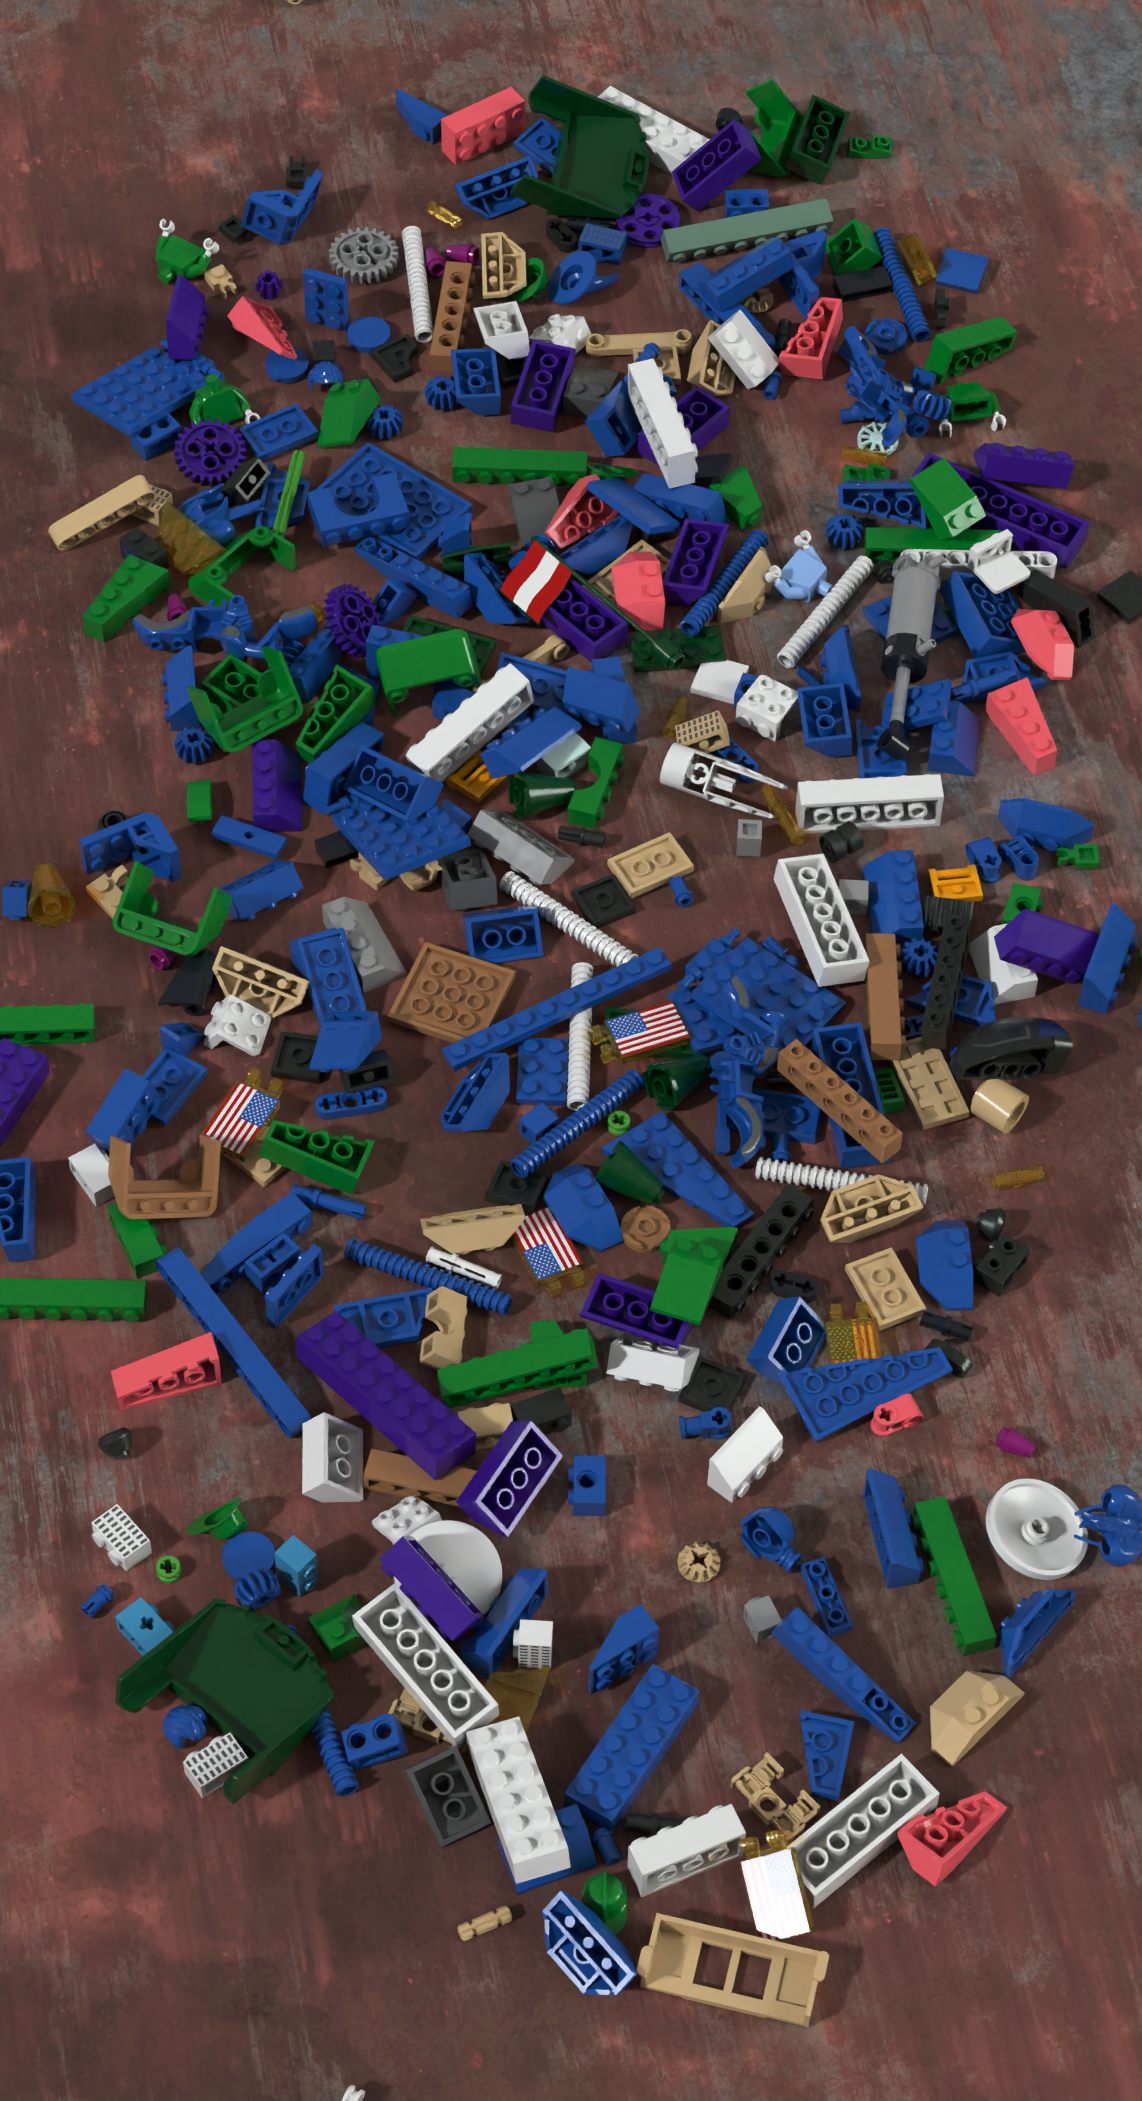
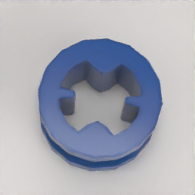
M791 1546L781 1556L777 1565L785 1567V1572L789 1574L798 1565L803 1555L800 1552L795 1553V1548Z

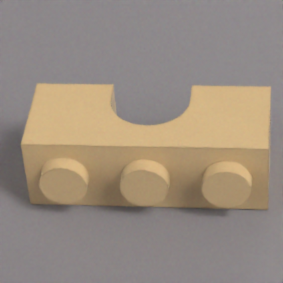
M444 1286L427 1295L425 1318L433 1321L438 1326L440 1332L435 1331L422 1340L419 1363L435 1370L445 1368L450 1364L461 1363L463 1357L461 1352L462 1341L465 1336L464 1323L467 1315L466 1296Z

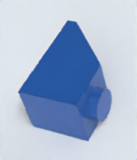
M466 513L445 525L443 535L439 534L438 548H442V554L472 546V513Z
M388 578L371 603L372 606L377 605L375 612L381 614L378 617V621L383 623L381 627H385L406 614L418 596L403 581Z
M9 880L2 887V916H9V920H23L24 917L30 914L33 881Z

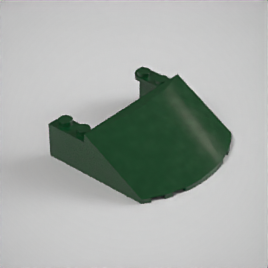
M542 75L529 92L528 104L532 112L541 113L549 116L553 121L562 122L552 181L549 184L524 174L512 186L510 195L546 209V215L620 218L635 204L644 189L648 176L649 149H646L645 140L647 137L640 127L639 123L641 120L639 115Z
M215 1598L118 1676L115 1703L125 1711L138 1713L144 1706L168 1688L186 1705L190 1704L201 1708L207 1716V1722L223 1736L231 1733L245 1754L250 1758L229 1776L223 1784L224 1796L235 1804L268 1775L274 1776L334 1701V1695L327 1681V1673L324 1668L321 1669L315 1660V1654L292 1630L267 1614L262 1616L250 1611V1607L241 1604L238 1607L226 1604L224 1599Z

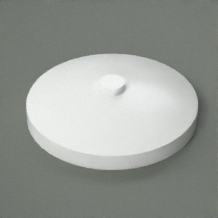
M1018 1479L1004 1485L991 1499L986 1512V1528L989 1539L999 1556L1019 1573L1039 1580L1058 1579L1073 1571L1082 1561L1087 1551L1088 1543L1074 1538V1534L1088 1538L1087 1528H1079L1083 1521L1080 1518L1081 1515L1075 1516L1074 1514L1079 1509L1057 1487L1041 1480Z
M453 1520L432 1522L413 1532L410 1536H413L485 1615L489 1611L495 1597L498 1596L502 1584L500 1557L486 1535L471 1525ZM394 1577V1583L400 1587L402 1584ZM413 1597L410 1599L416 1607L420 1605ZM432 1618L429 1619L430 1621L437 1624Z

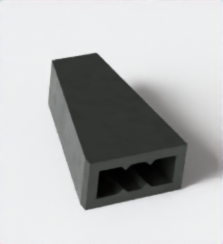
M1036 569L1031 571L1028 579L1019 583L1020 598L1033 610L1057 612L1075 647L1080 648L1095 638L1091 600Z

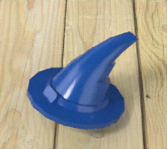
M580 250L571 253L556 267L550 279L549 295L556 304L568 305L574 303L583 295L609 287L620 279V275L618 273L605 276L596 274L597 264L595 257L588 251Z

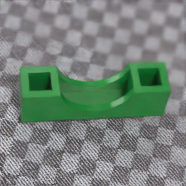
M595 737L589 752L588 769L598 777V781L589 788L574 790L568 806L567 823L595 829L597 822L602 821L605 807L603 806L605 803H609L612 794L610 788L612 785H616L619 772L617 770L619 767L622 768L625 762L626 755L622 753V743Z

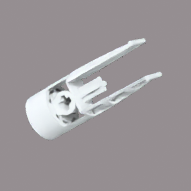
M676 742L672 744L661 769V784L722 806L772 820L777 819L773 814L711 793L710 789L713 786L732 793L736 786V779L717 773L718 767L783 790L788 789L786 785L731 761ZM700 755L716 762H713L710 768L703 763H698V758ZM703 770L706 775L704 778L700 777L699 779L696 774L698 771L702 772ZM692 781L699 786H704V794L688 789L690 782Z

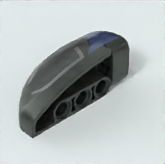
M1020 1017L995 1020L978 1026L963 1038L951 1059L950 1070L957 1080H1027L1038 1074H1057L1071 1053L1073 1043L1071 1036L1061 1025L1047 1018Z

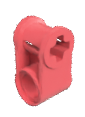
M908 1393L877 1406L870 1427L874 1434L884 1437L899 1430L915 1426L923 1419V1415L912 1395Z

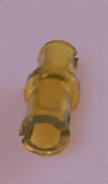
M844 444L841 459L858 461L861 465L871 463L884 467L887 453L868 450V447L861 449Z
M677 696L673 708L667 714V722L662 730L666 738L674 739L676 737L675 726L685 722V713L690 705V700L685 696Z
M1041 1165L1025 1169L1016 1167L1009 1172L992 1174L991 1184L994 1190L1011 1186L1020 1188L1023 1184L1043 1181L1044 1172Z

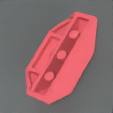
M629 552L611 569L616 606L645 631L663 630L665 597L660 561L652 552Z
M1018 609L1011 620V624L1028 656L1041 669L1047 672V676L1051 680H1070L1073 669L1074 643L1057 612L1051 610Z

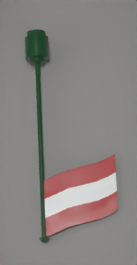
M532 536V545L521 562L507 576L500 593L538 626L546 610L560 596L573 575L651 641V654L665 667L676 670L683 664L686 657L682 649L667 637L655 640L540 542L538 536Z

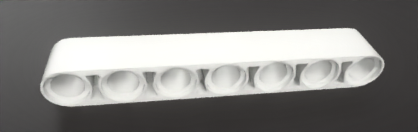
M906 549L901 553V555L906 554L918 563L928 556L935 558L941 553L946 554L948 560L939 566L938 577L941 580H947L954 571L975 574L968 566L970 550ZM1012 551L1030 572L1036 569L1046 576L1054 578L1057 557L1053 553L1047 551Z

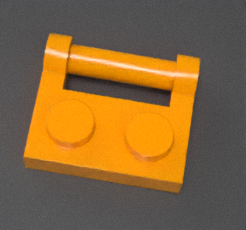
M480 750L457 773L451 774L446 779V783L451 789H457L477 803L483 800L507 777L503 776L492 779L480 756L482 753ZM480 765V767L466 781H463V779L473 769Z
M975 864L967 865L965 868L937 871L935 868L927 869L928 883H930L932 896L972 902L983 900V893Z

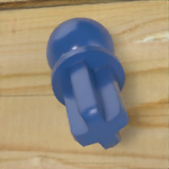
M768 936L762 942L763 948L799 970L800 962L798 958L794 955H787L785 952L788 948L785 949L773 936Z

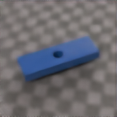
M223 815L211 832L212 837L275 860L278 859L287 844L286 837Z
M822 1557L800 1564V1572L825 1634L828 1637L852 1631L853 1624L826 1558Z

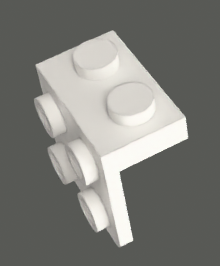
M555 314L549 317L548 322L543 326L534 329V333L529 336L530 342L537 340L574 348L577 353L586 346V340L591 335V332L583 316Z
M1008 529L995 533L990 538L978 542L970 548L968 566L994 594H998L1028 579L1031 573L1011 551L1013 534Z
M760 675L737 703L736 722L743 727L750 728L763 737L776 741L780 736L781 721L798 701V693L765 675Z
M231 994L221 1002H216L211 1011V1015H213L212 1020L204 1031L206 1038L203 1045L213 1049L224 1040L254 1057L259 1055L271 1022V1017Z
M414 1495L402 1499L399 1504L391 1509L381 1512L378 1517L372 1520V1524L375 1529L391 1540L394 1545L402 1536H410L419 1528L432 1522L442 1521L439 1512Z

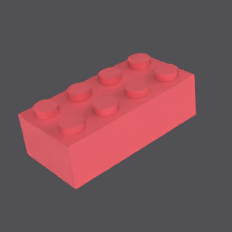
M509 87L442 118V151L457 165L520 136L525 132V100L512 87Z

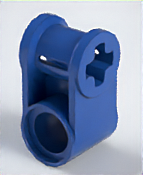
M1022 835L1015 836L1014 840L1006 844L1001 843L998 845V853L1001 859L1008 864L1018 878L1029 881L1036 877L1039 855Z
M986 837L967 843L965 845L967 857L970 863L976 865L980 879L985 883L997 882L1001 875L999 867L1001 866L1002 859L992 839Z

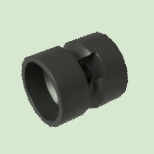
M847 821L838 826L836 830H830L819 837L821 851L831 863H836L845 858V853L853 854L864 847L861 832L851 821Z

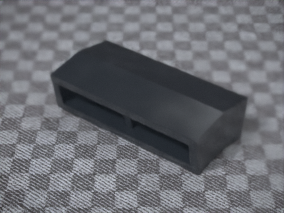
M884 266L833 276V289L838 299H842V302L891 293L893 285Z
M341 831L314 840L316 852L320 856L325 868L358 857V850Z

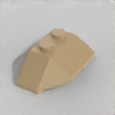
M503 232L481 234L483 299L507 297L526 287L525 251L507 238V235Z
M710 320L693 348L687 381L695 386L697 385L713 396L731 395L736 374L707 338L721 326Z
M760 547L758 549V552L719 604L717 622L725 623L752 617L757 609L760 610L766 596L768 594L771 595L774 591L775 582L770 583L765 580V574L769 572L768 569L772 566L765 548Z
M223 946L220 947L212 968L226 997L231 994L268 1014L271 1019L301 1005L310 982L293 973Z
M877 1174L833 1190L820 1221L830 1243H850L894 1227L921 1211L924 1207L912 1184H905Z
M515 1204L513 1206H494L433 1216L429 1219H420L423 1235L452 1254H467L473 1250L482 1249L488 1251L503 1246L525 1220V1214L522 1204Z
M966 1671L930 1706L931 1750L953 1767L1025 1693L1004 1675Z

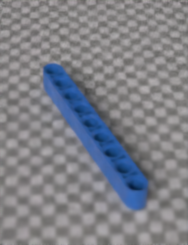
M176 1247L156 1260L155 1265L161 1276L206 1334L212 1333L217 1348L283 1433L291 1439L303 1431V1423L311 1419L307 1410L182 1250Z

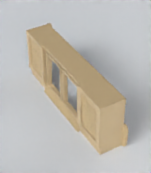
M656 1913L649 1946H644L641 1950L637 1974L641 1976L640 1987L680 1996L682 1999L762 2018L768 2017L809 2027L818 1982L823 1981L825 1978L829 1954L825 1951H816ZM702 1943L732 1950L724 1990L693 1984ZM741 1953L771 1959L763 2000L732 1993Z

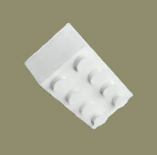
M732 1804L725 1807L719 1805L712 1808L708 1814L700 1817H689L679 1826L674 1828L668 1826L658 1831L657 1835L649 1838L641 1837L633 1841L628 1846L627 1869L642 1898L743 1856L746 1832Z

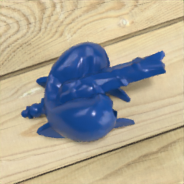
M221 483L215 488L203 490L186 500L178 510V514L183 515L182 521L173 523L172 526H169V530L176 531L184 528L189 530L186 540L187 544L197 540L199 543L210 547H224L235 539L236 532L232 524L233 521L244 517H251L253 514L265 512L266 510L264 507H261L260 499L227 509L228 497H224V494L221 492L224 483Z
M1113 1485L1104 1491L1101 1497V1504L1087 1507L1074 1513L1075 1516L1081 1515L1080 1518L1083 1519L1079 1528H1089L1093 1531L1101 1532L1105 1541L1100 1542L1074 1534V1538L1099 1546L1100 1554L1107 1564L1114 1567H1124L1132 1564L1139 1555H1142V1502L1138 1494L1129 1486ZM1091 1512H1105L1106 1514L1104 1515L1100 1513L1098 1515Z

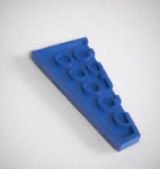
M660 1111L602 1147V1154L609 1157L611 1153H614L612 1150L616 1144L622 1141L664 1184L662 1188L664 1191L674 1197L677 1195L686 1200V1204L693 1208L698 1207L708 1213V1217L725 1227L739 1229L754 1219V1213L663 1111Z
M938 1347L912 1351L907 1354L886 1355L875 1359L867 1358L828 1364V1366L817 1368L809 1367L791 1372L783 1371L778 1372L777 1376L813 1441L816 1443L874 1413L877 1406L892 1401L901 1395L911 1394L951 1373L953 1369L941 1348Z

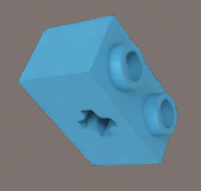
M292 1535L274 1553L276 1574L281 1582L301 1597L306 1591L310 1592L319 1581L317 1554Z
M140 1597L116 1615L115 1618L117 1629L144 1656L176 1629L169 1621L164 1622L159 1617L160 1613L151 1602L147 1604Z

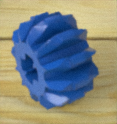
M445 375L441 378L435 376L434 380H428L425 389L428 405L432 406L434 410L440 408L442 412L444 409L452 411L453 406H459L456 400L453 376L446 378Z
M921 390L918 391L917 396L914 398L913 410L928 418L945 420L950 413L952 401L943 395Z
M388 403L385 406L378 404L366 421L368 433H371L373 438L379 437L381 441L384 438L391 440L392 436L398 437L399 431H402L403 428L401 411H398L396 406L389 407Z
M845 512L842 516L836 513L835 517H830L825 533L828 543H833L834 548L840 546L844 551L846 547L853 549L855 545H860L862 536H864V529L861 519H856L855 514L848 516Z
M193 725L192 729L184 727L183 732H177L174 748L178 758L183 759L185 764L192 761L196 765L197 761L205 763L206 758L212 757L215 744L212 736L204 729V726L196 729L195 725Z
M913 937L911 943L905 942L900 952L902 969H907L908 975L914 973L917 979L920 975L928 978L930 973L934 972L939 947L934 946L933 940L925 942L923 937L918 941Z
M261 1568L260 1570L254 1569L253 1572L246 1573V1576L239 1578L238 1583L233 1587L238 1604L247 1605L250 1607V1611H254L255 1609L260 1610L262 1607L268 1606L270 1602L275 1601L276 1597L281 1593L277 1576L273 1574L272 1570Z

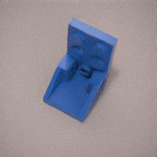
M316 169L312 177L308 175L303 185L304 190H299L297 195H293L285 190L251 192L247 199L241 226L279 245L291 243L316 202L324 173Z
M824 230L784 243L791 251L795 267L781 275L778 282L805 320L808 319V314L818 301V296L820 295L819 287L814 282L824 267L827 234Z
M144 812L79 839L83 869L87 875L99 872L108 866L121 863L131 857L134 862L137 861L155 871L154 876L172 882L182 879L179 849L158 815ZM147 850L149 851L147 854H141Z

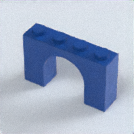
M395 473L373 477V493L378 506L372 512L361 516H351L341 512L335 505L329 487L307 492L308 508L322 547L410 527L409 510Z
M372 625L366 639L367 677L382 681L375 654L378 648L424 636ZM453 678L435 682L434 693H438L443 682L458 687L460 685H457Z

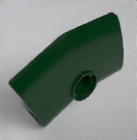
M518 542L473 545L465 549L440 554V559H442L445 574L449 576L464 573V556L468 553L482 552L487 557L486 559L497 567L509 566V561L513 557L511 546H518Z

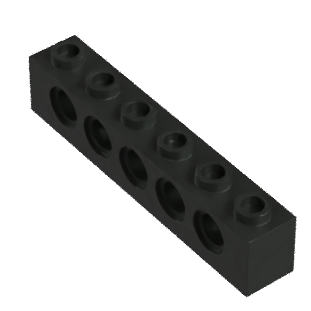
M946 914L921 1027L922 1045L924 1048L948 1049L972 936L969 916Z
M790 1184L784 1187L723 1268L708 1304L710 1309L730 1320L736 1313L740 1314L743 1311L748 1296L750 1294L754 1295L757 1292L761 1283L760 1280L763 1276H769L774 1267L775 1260L777 1258L781 1259L788 1248L787 1244L791 1239L794 1241L798 1237L804 1221L809 1222L815 1211L813 1209L814 1198Z

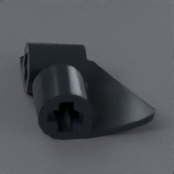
M207 948L194 956L184 959L159 1000V1006L182 1004L183 1010L187 1014L192 1016L203 1015L209 993L213 992L216 976L212 968L217 956Z

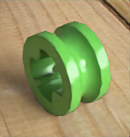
M614 1111L609 1115L608 1130L610 1133L621 1136L629 1131L630 1117L626 1112Z
M164 1556L158 1560L156 1570L160 1581L164 1583L177 1581L181 1576L179 1560L173 1556ZM171 1565L172 1573L167 1574L165 1566Z

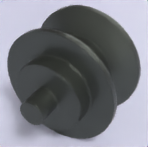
M880 560L874 566L873 574L877 576L878 583L886 584L893 582L895 579L892 576L893 561Z

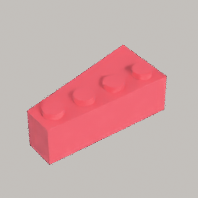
M819 298L809 312L806 322L799 326L796 336L790 339L786 350H782L779 355L781 375L823 380L843 320L842 299Z

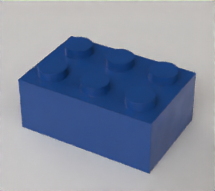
M125 1068L85 1130V1133L99 1150H104L108 1155L110 1151V1136H117L131 1143L132 1151L134 1141L138 1135L145 1131L149 1117L158 1110L161 1097L149 1080Z

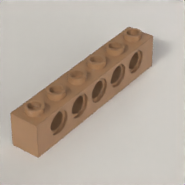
M446 261L430 349V370L453 372L451 350L464 348L465 335L462 334L467 332L468 319H465V317L470 316V303L468 301H472L473 288H471V285L475 286L476 273L472 272V263Z
M795 1039L778 1052L777 1070L882 1164L901 1149L903 1133L800 1041Z

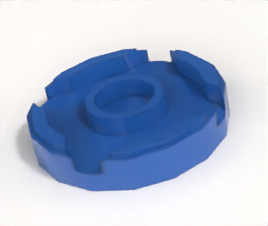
M367 316L358 318L348 326L347 330L349 345L351 347L353 345L357 351L363 353H370V351L389 343L391 338L389 325L377 317Z
M884 318L881 321L879 319L874 320L868 324L865 330V337L875 346L879 354L891 355L898 353L905 348L908 342L906 327L899 321L891 318Z
M293 347L297 355L295 360L271 351L266 357L265 362L267 375L274 381L280 380L288 384L303 379L309 370L307 355L296 347Z
M248 1531L233 1536L225 1544L222 1552V1561L226 1573L238 1582L239 1578H243L246 1576V1573H251L254 1569L266 1568L267 1570H273L275 1566L274 1545L269 1538L257 1532Z

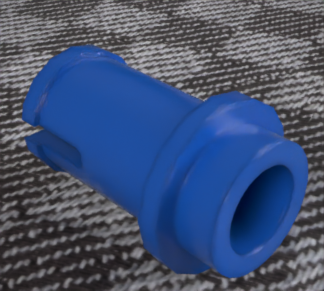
M655 343L646 344L643 348L644 351L635 362L658 358L660 348Z
M773 371L765 378L766 384L763 397L768 400H774L777 397L778 387L782 383L781 374L777 371Z
M852 408L839 410L841 424L861 421L862 423L868 419L867 417L862 419L854 417L851 414Z
M682 876L672 878L669 885L674 892L675 903L680 907L689 906L693 901V894L688 890Z
M782 1132L775 1133L772 1136L773 1152L771 1153V1160L775 1162V1159H777L780 1163L787 1161L788 1164V1161L791 1159V1155L788 1152L789 1137Z
M105 1584L97 1586V1591L80 1606L81 1610L84 1613L87 1612V1616L91 1619L107 1602L111 1603L113 1601L112 1597L115 1594Z
M603 1827L592 1834V1843L598 1846L605 1864L610 1866L619 1862L622 1859V1855H620L612 1839V1831H608L607 1827Z

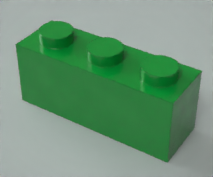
M117 1202L108 1205L109 1220L136 1278L139 1279L158 1272L155 1261L167 1254L164 1244H159L156 1239L158 1232L154 1223L149 1224L147 1219H129L120 1213Z

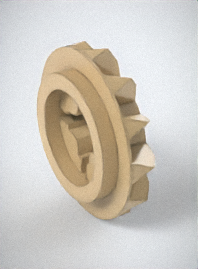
M762 287L739 301V303L746 307L749 312H764L773 305V294L770 293L769 288L763 289Z
M696 1541L692 1545H685L681 1553L679 1552L677 1564L680 1573L686 1579L700 1583L709 1581L717 1575L720 1569V1558L717 1550L711 1548L708 1543L699 1544ZM694 1556H697L699 1559L704 1557V1566L699 1563L695 1565Z

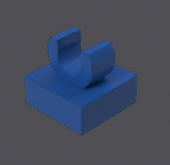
M917 366L914 368L909 384L914 387L915 392L921 390L931 392L937 374Z

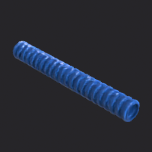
M886 227L878 228L873 234L882 256L881 261L889 274L893 284V291L915 342H923L930 337L931 331L890 229Z
M761 530L752 531L731 560H729L728 564L725 565L708 587L706 594L701 596L691 611L688 612L680 623V627L685 634L696 636L705 626L706 622L718 609L719 604L758 552V549L760 547L765 548L768 545L769 538L765 532Z
M631 1069L622 1078L617 1079L611 1086L601 1091L589 1103L584 1104L578 1111L567 1117V1120H563L561 1124L551 1129L539 1141L534 1142L528 1149L522 1151V1154H518L516 1158H513L510 1162L513 1172L520 1178H526L528 1174L538 1169L539 1165H543L545 1161L555 1156L567 1144L572 1143L584 1131L589 1130L595 1123L606 1117V1114H610L612 1110H615L617 1106L627 1101L639 1089L644 1088L645 1082L642 1075L636 1070Z
M351 1238L348 1241L344 1251L346 1260L351 1258L352 1262L356 1263L359 1261L360 1265L367 1264L368 1268L373 1266L374 1270L378 1271L381 1269L382 1273L389 1272L390 1276L395 1274L397 1278L403 1277L404 1281L411 1280L413 1284L417 1282L421 1287L423 1285H426V1288L432 1287L433 1291L444 1286L466 1296L467 1302L470 1301L471 1305L478 1304L479 1308L484 1306L485 1310L489 1311L492 1309L493 1313L500 1312L501 1316H505L508 1313L512 1303L511 1294L504 1295L503 1291L498 1293L495 1288L490 1290L489 1286L482 1287L481 1283L475 1284L473 1280L468 1282L467 1278L460 1279L459 1275L452 1276L450 1272L446 1274L444 1270L438 1271L437 1267L430 1268L428 1264L423 1266V1263L420 1261L415 1263L414 1259L408 1260L406 1256L401 1258V1255L398 1253L393 1255L392 1251L386 1252L384 1248L379 1250L378 1246L371 1247L370 1243L364 1244L362 1240L357 1242L356 1238Z
M286 1625V1627L300 1637L295 1626ZM327 1708L311 1728V1733L315 1736V1742L318 1743L317 1748L320 1751L321 1757L324 1758L323 1763L326 1766V1771L330 1773L329 1778L332 1781V1786L336 1788V1795L347 1796L359 1788V1783L356 1780V1775L352 1773L353 1768L348 1762L344 1745L341 1743L338 1730L335 1728L332 1715L329 1713V1708Z

